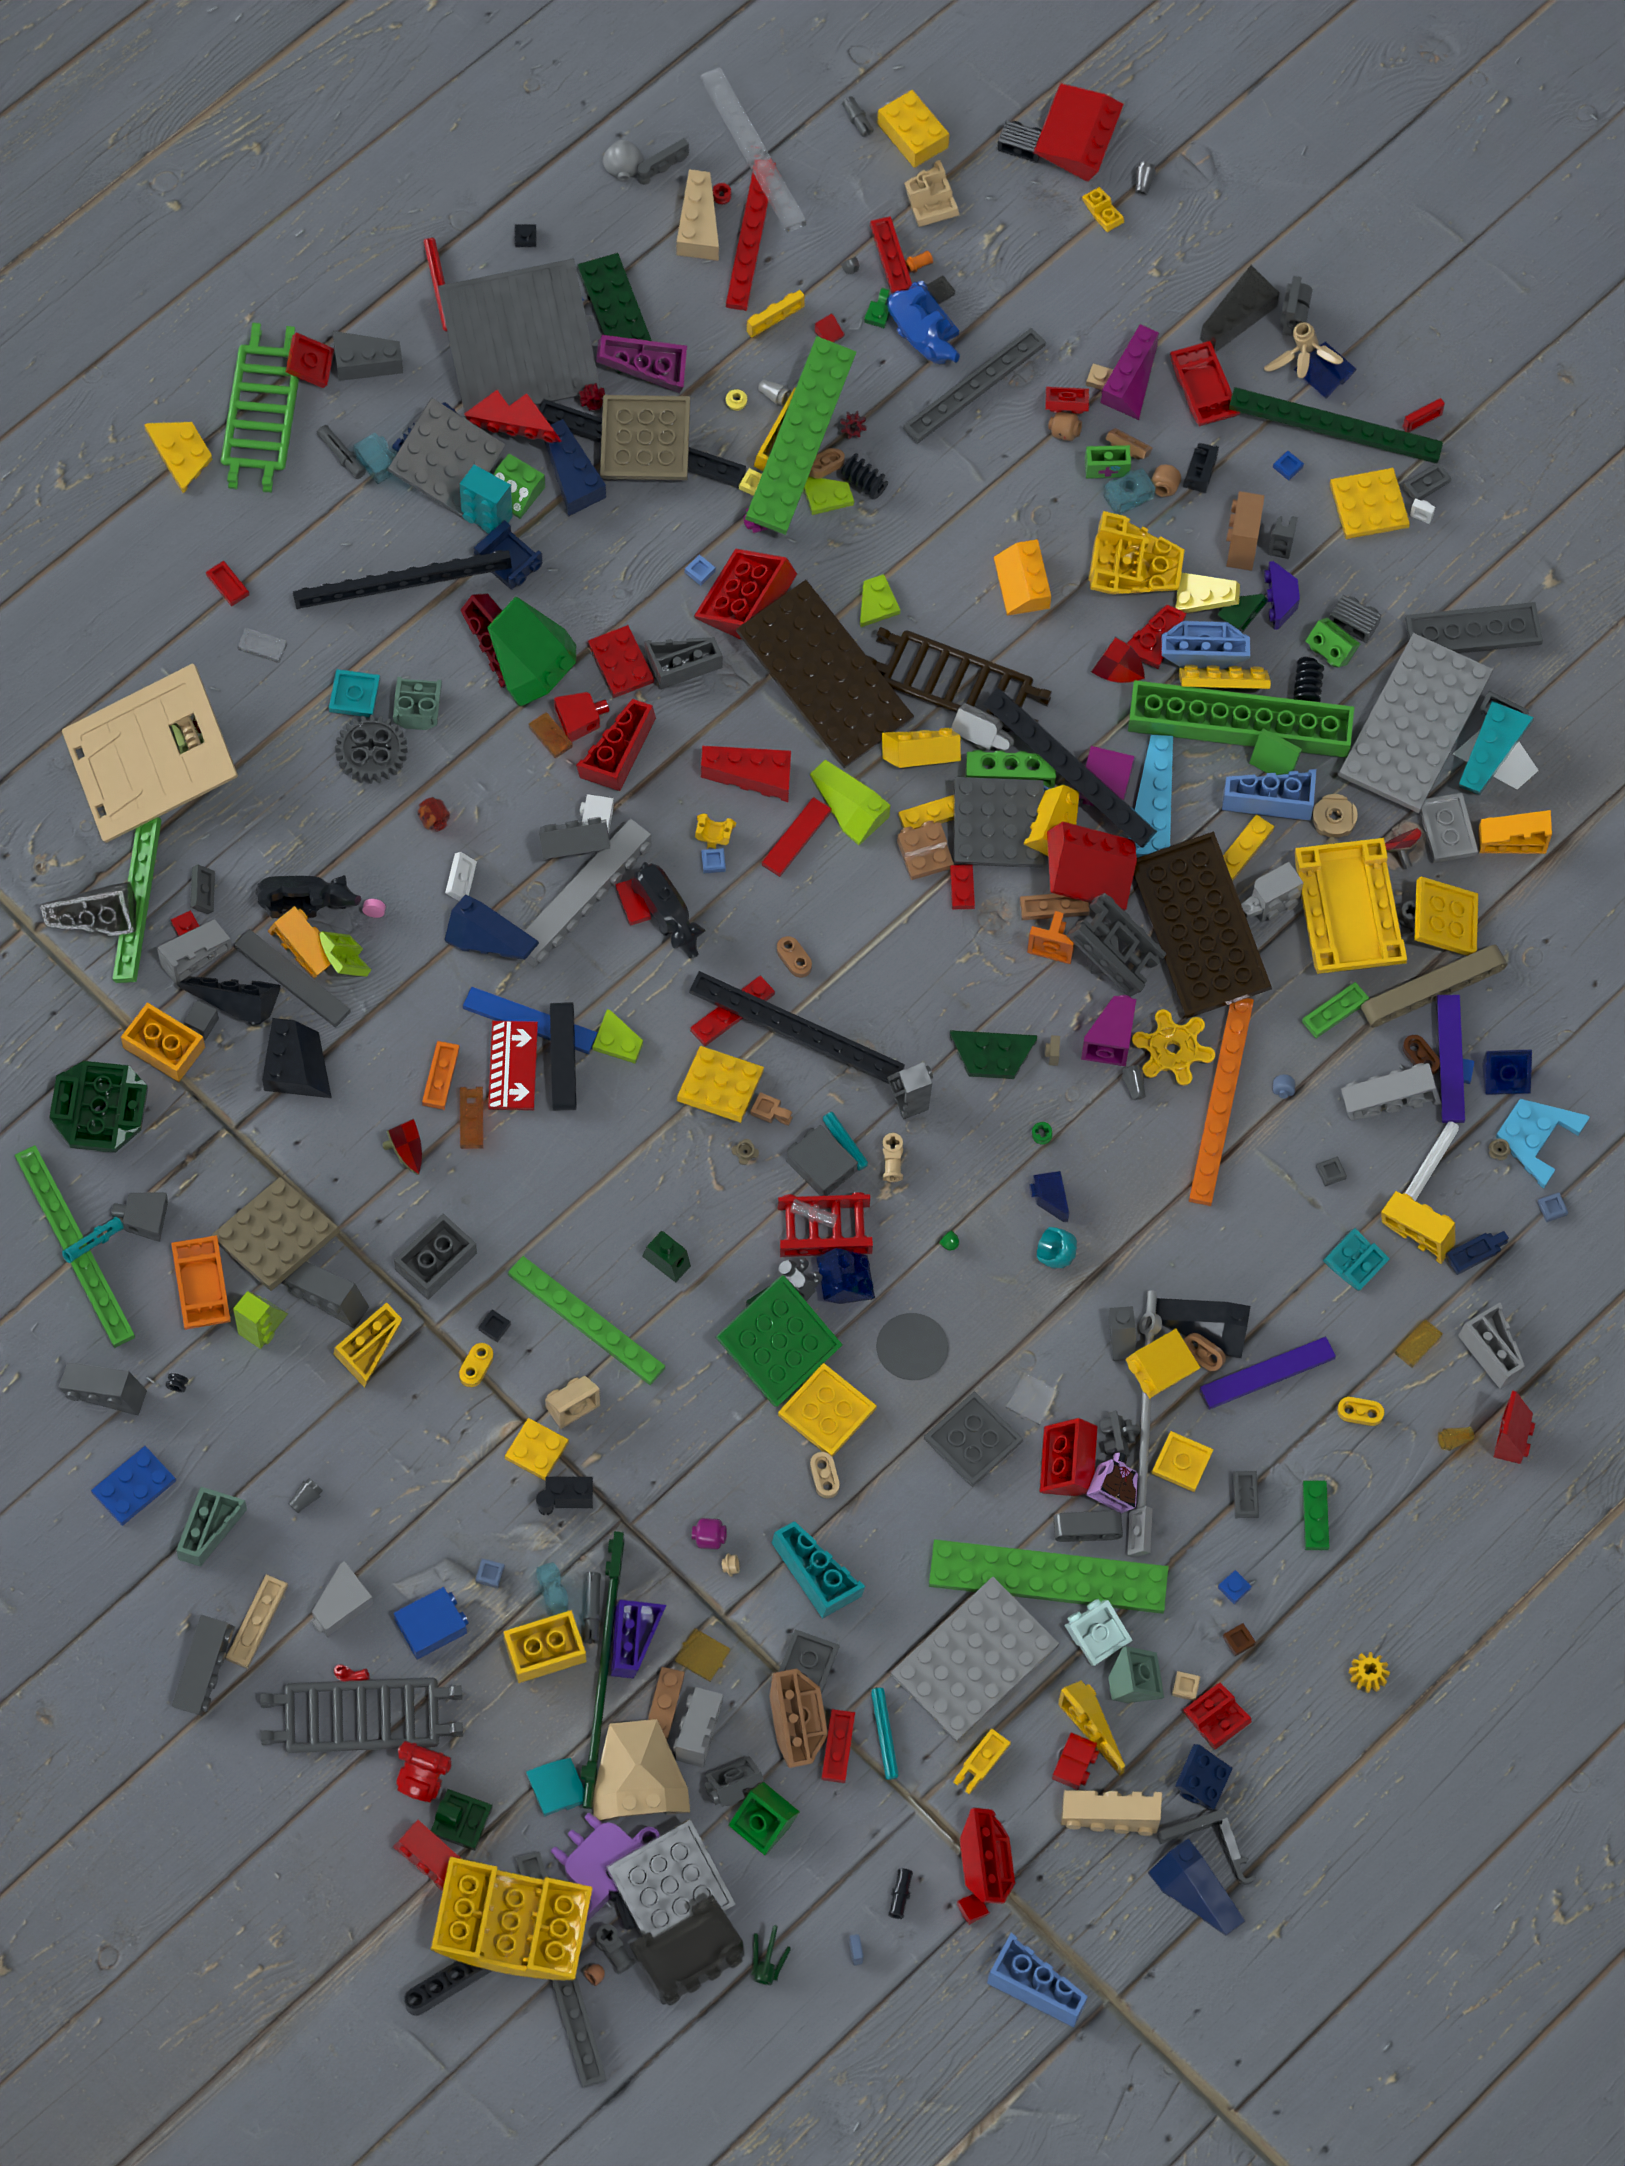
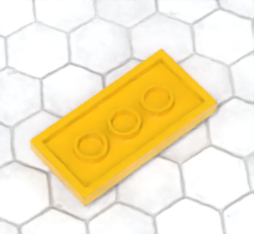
M1185 665V668H1179V679L1183 687L1270 689L1271 680L1268 671L1264 670L1263 667L1254 666L1251 667V670L1242 669L1240 666H1229V669H1220L1216 665H1209L1207 668Z

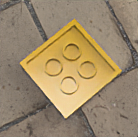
M1394 468L1330 479L1331 490L1346 539L1409 528L1410 522Z
M1422 876L1416 880L1415 940L1466 956L1477 952L1478 893Z
M700 1046L677 1095V1101L741 1123L762 1077L764 1067Z
M823 1363L781 1408L778 1416L822 1452H826L833 1457L877 1409V1405Z

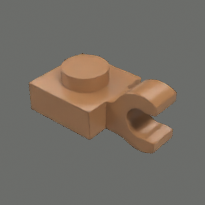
M761 1092L750 1111L752 1116L772 1123L773 1119L776 1118L779 1122L789 1126L793 1119L790 1110L780 1107L781 1100Z

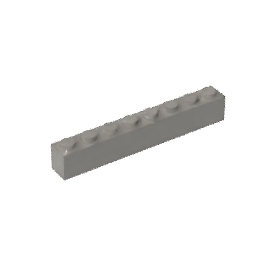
M631 818L611 838L610 849L600 850L526 928L525 932L539 942L537 947L525 959L534 968L539 962L543 963L548 958L549 952L563 942L564 936L569 931L575 930L579 920L583 916L586 917L590 914L593 905L598 900L601 901L605 898L608 889L620 882L622 874L627 869L631 870L636 864L637 858L641 854H646L651 848V834Z

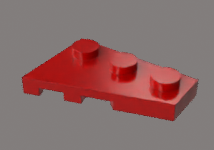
M1166 605L1149 620L1145 627L1140 631L1138 630L1127 644L1139 655L1141 662L1159 669L1164 660L1162 656V634L1184 621L1187 613Z

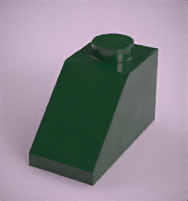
M1263 594L1239 596V604L1220 607L1218 616L1243 633L1269 600Z

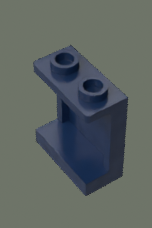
M505 520L474 547V555H486L497 550H509L512 568L491 573L511 590L517 585H522L527 576L532 572L538 571L543 563L542 553L539 550L534 552L511 532V525Z

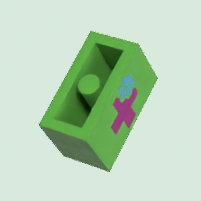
M1130 445L1086 446V478H1120L1130 476Z

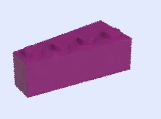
M601 335L598 340L596 362L680 394L684 387L687 346Z

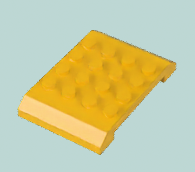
M1384 838L1295 848L1296 870L1303 881L1301 897L1314 967L1317 974L1407 963L1404 940L1401 939L1387 866L1388 857Z

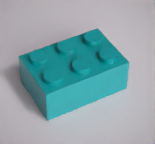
M473 465L460 482L461 512L464 513L462 517L469 523L479 525L485 532L491 533L504 520L509 523L513 517L511 484Z

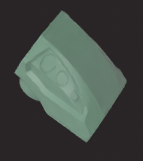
M398 677L393 722L404 729L428 730L437 726L442 680L425 681Z

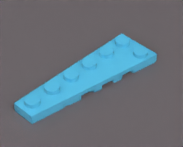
M1151 735L1135 811L1155 828L1157 833L1144 848L1136 844L1137 858L1170 847L1173 736Z

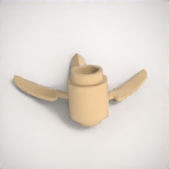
M1302 322L1296 325L1293 332L1297 347L1292 351H1286L1266 365L1264 370L1270 372L1288 364L1295 358L1294 353L1298 350L1302 352L1298 355V378L1306 376L1310 362L1309 353L1317 349V355L1334 364H1341L1343 358L1326 346L1320 347L1314 328L1310 324Z

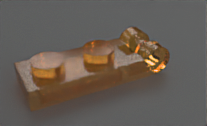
M460 1087L461 1149L483 1148V1087H476V1089ZM467 1098H476V1103H467Z

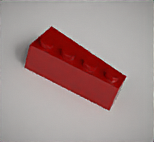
M702 746L701 778L725 785H736L746 791L750 789L760 792L761 795L781 798V801L788 802L791 751Z

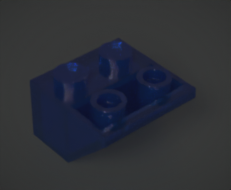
M835 1248L817 1257L818 1270L822 1275L821 1287L824 1301L844 1304L875 1298L868 1255Z

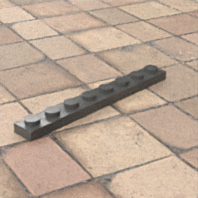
M1030 328L904 424L903 430L918 444L1045 347L1046 341Z

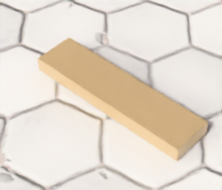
M269 1575L265 1576L226 1656L227 1661L246 1669L249 1668L283 1598L288 1583Z

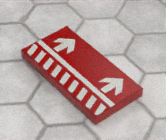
M492 1021L489 1110L534 1111L538 1022Z

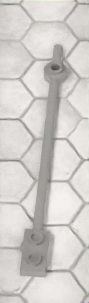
M1154 1290L1147 1292V1311L1139 1323L1140 1332L1145 1334V1346L1154 1341V1336L1162 1328V1319L1156 1314L1157 1292ZM1143 1390L1137 1508L1131 1510L1129 1514L1127 1555L1134 1558L1148 1554L1151 1551L1153 1508L1146 1506L1151 1398L1149 1399Z

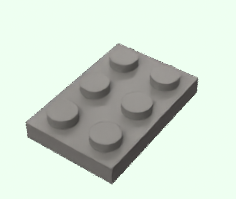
M1463 793L1426 799L1420 813L1433 862L1477 856L1478 849Z

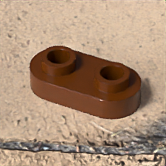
M1408 1036L1403 1044L1404 1054L1413 1065L1420 1063L1430 1064L1434 1075L1440 1065L1438 1056L1421 1036ZM1415 1046L1418 1050L1413 1051L1410 1047Z

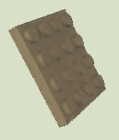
M603 395L600 477L602 479L688 480L690 396Z
M279 1177L211 1236L217 1235L219 1246L272 1291L339 1234L340 1230L324 1214Z

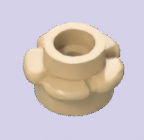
M728 1553L726 1558L722 1559V1569L730 1577L733 1574L739 1573L740 1565L738 1556Z

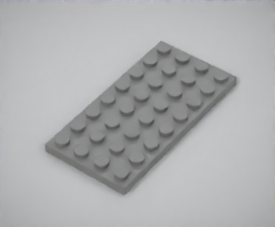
M1413 633L1338 776L1419 813L1491 677L1493 669Z

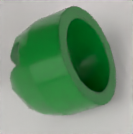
M951 1230L941 1239L939 1244L943 1248L952 1251L959 1246V1238Z

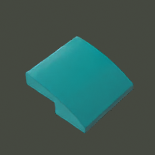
M1354 1228L1322 1261L1349 1285L1360 1291L1390 1258L1375 1243L1370 1244Z
M571 1758L554 1761L526 1771L544 1817L565 1808L570 1810L583 1804L585 1790Z

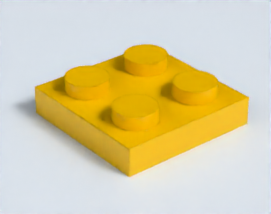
M528 1418L505 1454V1459L546 1481V1477L549 1476L567 1447L569 1439Z
M1170 1431L1152 1470V1474L1195 1493L1214 1449Z

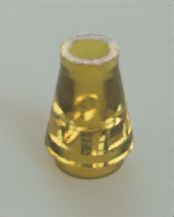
M1471 1427L1444 1428L1441 1432H1438V1443L1442 1450L1447 1449L1451 1451L1468 1441L1474 1440V1432Z

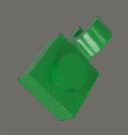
M881 288L878 301L870 302L864 323L885 329L890 315L887 306V299L890 297L889 289Z

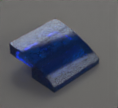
M1325 341L1320 347H1328L1341 356L1343 362L1341 364L1331 363L1317 355V349L1310 353L1308 371L1303 379L1327 399L1357 369Z

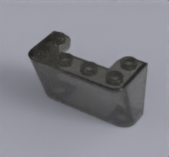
M713 1894L692 1906L693 1916L654 1939L651 1932H648L629 1944L630 1950L662 2005L668 2004L670 2006L675 2004L682 1995L687 1992L693 1993L697 1991L702 1983L707 1980L713 1981L721 1976L722 1971L729 1967L735 1968L743 1962L742 1958L745 1954L743 1940Z

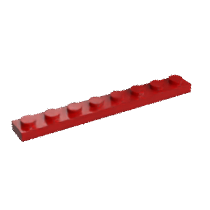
M755 160L726 300V308L747 311L776 170V163Z

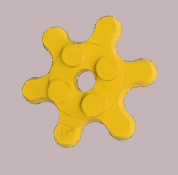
M1161 1009L1155 1014V1021L1158 1025L1157 1030L1150 1034L1136 1032L1132 1037V1042L1137 1048L1145 1049L1150 1053V1060L1142 1068L1143 1074L1146 1077L1154 1078L1160 1071L1169 1070L1175 1074L1177 1083L1186 1086L1192 1082L1193 1078L1190 1072V1065L1197 1061L1203 1063L1212 1062L1215 1058V1051L1210 1047L1201 1046L1197 1041V1035L1205 1027L1203 1019L1193 1017L1185 1025H1177L1173 1022L1171 1013L1168 1010ZM1170 1044H1175L1180 1050L1175 1054L1167 1050V1047Z

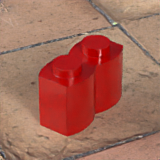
M1071 1732L1056 1765L1052 1779L1076 1790H1079L1081 1785L1086 1786L1091 1774L1087 1769L1090 1763L1095 1765L1100 1751L1096 1750L1098 1743Z

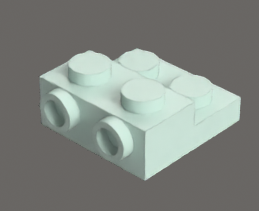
M1096 1599L1087 1605L1089 1610L1082 1614L1080 1611L1072 1614L1067 1618L1069 1623L1064 1625L1075 1644L1082 1649L1091 1666H1095L1132 1641V1638L1108 1600L1100 1601Z

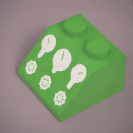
M511 454L505 457L494 473V476L511 484L512 514L519 519L522 518L545 489V475Z

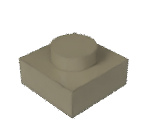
M1051 1035L1050 1043H1046L1045 1057H1049V1065L1058 1066L1060 1036Z

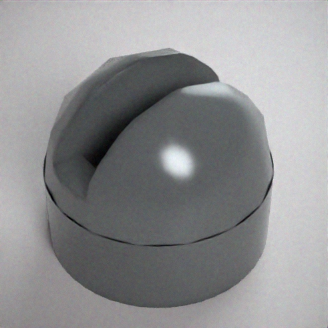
M856 256L841 263L843 270L848 274H853L859 270L860 265Z

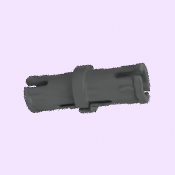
M849 97L850 102L847 98L843 100L842 105L850 115V121L857 126L862 137H867L866 131L868 135H871L874 129L866 119V113L859 108L854 97Z

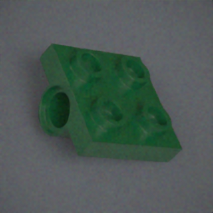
M447 1789L444 1799L441 1800L436 1811L431 1831L440 1839L475 1851L493 1805Z

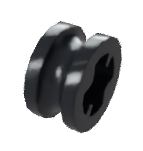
M170 1373L168 1375L169 1381L166 1382L165 1386L175 1392H185V1384H188V1378L180 1374Z

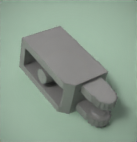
M966 703L958 709L951 729L960 734V740H969L975 743L976 747L983 750H990L992 747L1007 750L1015 743L1014 737L1002 730L1003 723L999 718Z

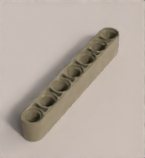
M1491 945L1378 995L1363 1003L1360 1008L1370 1026L1373 1028L1436 1001L1437 995H1450L1504 970L1508 963L1498 946Z

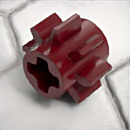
M597 383L585 385L583 391H579L581 406L587 405L589 411L600 409L603 404V395H606L604 388L599 389Z
M858 411L855 414L847 412V418L841 419L840 422L845 425L841 428V432H847L849 439L855 435L860 438L861 430H867V426L862 424L866 421V417H860ZM853 422H857V425H855L854 428L850 427V425H852Z

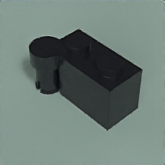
M546 1477L545 1490L539 1492L536 1496V1504L540 1514L545 1515V1512H547V1515H550L553 1512L554 1505L555 1508H593V1477Z

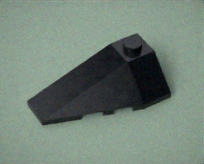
M189 976L179 982L181 989L239 1020L248 1021L251 1025H259L271 1016L281 989L279 984L252 981V985L239 984V980L236 979L218 983L216 978Z
M1157 1298L1156 1314L1161 1317L1162 1326L1170 1330L1177 1329L1179 1333L1185 1336L1192 1333L1200 1334L1219 1347L1225 1356L1242 1357L1251 1306L1221 1301Z

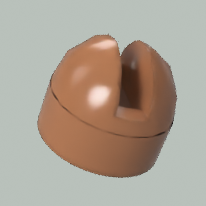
M593 1964L584 1970V1976L594 1986H597L604 1979L605 1971L599 1964Z

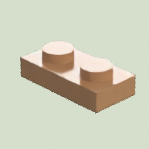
M1117 428L1109 431L1106 440L1111 442L1112 446L1130 445V455L1136 459L1148 457L1153 447Z

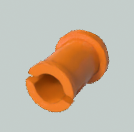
M925 251L915 257H908L905 261L908 272L916 273L917 269L932 264L933 258L931 253Z

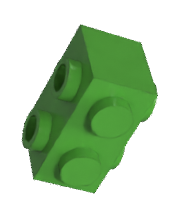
M1329 618L1319 620L1305 641L1310 645L1312 651L1322 654L1327 658V662L1330 665L1338 668L1347 665L1361 645Z

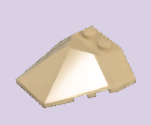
M657 1719L609 1724L593 1797L594 1816L600 1821L618 1820V1817L666 1813V1815L690 1813L688 1787Z

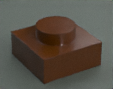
M1244 1623L1223 1634V1639L1235 1657L1256 1644Z

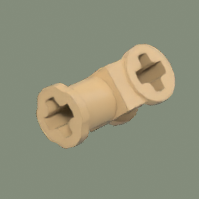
M889 1133L883 1138L882 1142L883 1154L885 1155L883 1180L898 1182L903 1180V1174H901L903 1140L897 1133ZM891 1144H895V1149L890 1148Z

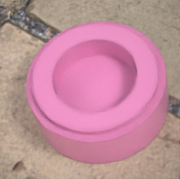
M368 899L364 901L362 911L369 917L379 918L384 916L386 905L380 900Z

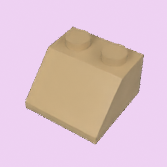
M586 1376L580 1379L578 1377L568 1382L565 1388L560 1391L556 1389L548 1394L545 1399L546 1408L559 1428L562 1429L600 1406V1389Z

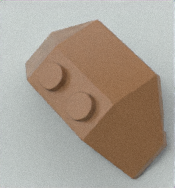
M796 1668L775 1672L772 1676L769 1696L777 1744L788 1768L812 1764L828 1736L820 1687Z

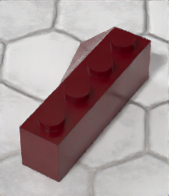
M488 593L472 594L460 611L472 634L477 636L482 653H486L490 661L489 666L491 670L496 672L499 678L498 683L500 687L504 688L506 684L487 628L502 612V609Z

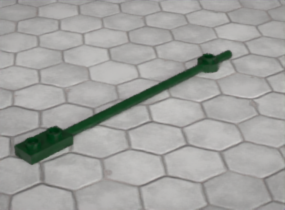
M614 1531V1539H609L608 1553H612L611 1562H606L605 1575L609 1576L610 1581L587 1765H582L581 1779L585 1780L584 1809H592L597 1779L598 1754L611 1644L625 1543L624 1532Z

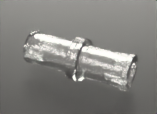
M796 1198L790 1210L791 1213L808 1218L809 1222L813 1223L815 1221L832 1229L838 1218L837 1214L820 1209L819 1205L815 1204L812 1206Z

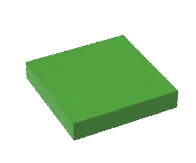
M1263 729L1259 734L1249 764L1266 773H1276V775L1288 774L1289 771L1295 770L1302 749Z

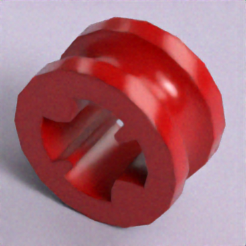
M718 183L713 187L712 192L715 203L724 205L731 200V188L729 185ZM723 191L724 196H719V192Z

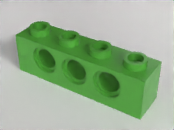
M981 750L967 752L966 777L1044 780V786L1055 788L1056 770L1039 754L1027 753L1025 751L1006 753L1004 751L983 752ZM990 765V766H992L993 768H992V769H986L984 766ZM1013 766L1015 769L1009 770L1006 767ZM1029 767H1036L1037 770H1030Z

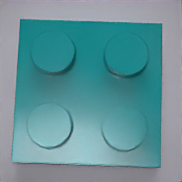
M336 669L329 712L370 718L371 715H374L380 675Z

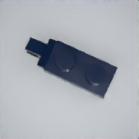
M1505 1231L1495 1236L1491 1233H1484L1447 1252L1446 1258L1456 1274L1459 1275L1501 1252L1500 1247L1508 1243L1509 1237Z

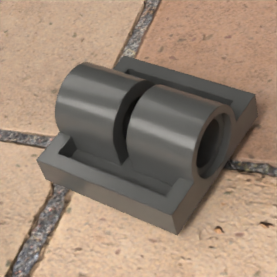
M1293 276L1292 284H1287L1280 325L1284 326L1283 335L1291 336L1292 330L1294 331L1296 325L1307 322L1312 288L1307 284L1301 283L1302 277Z

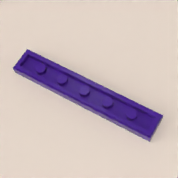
M1437 995L1442 1123L1450 1121L1465 1123L1460 995Z
M1323 1337L1203 1385L1199 1390L1210 1410L1332 1361L1336 1358V1355L1327 1337Z

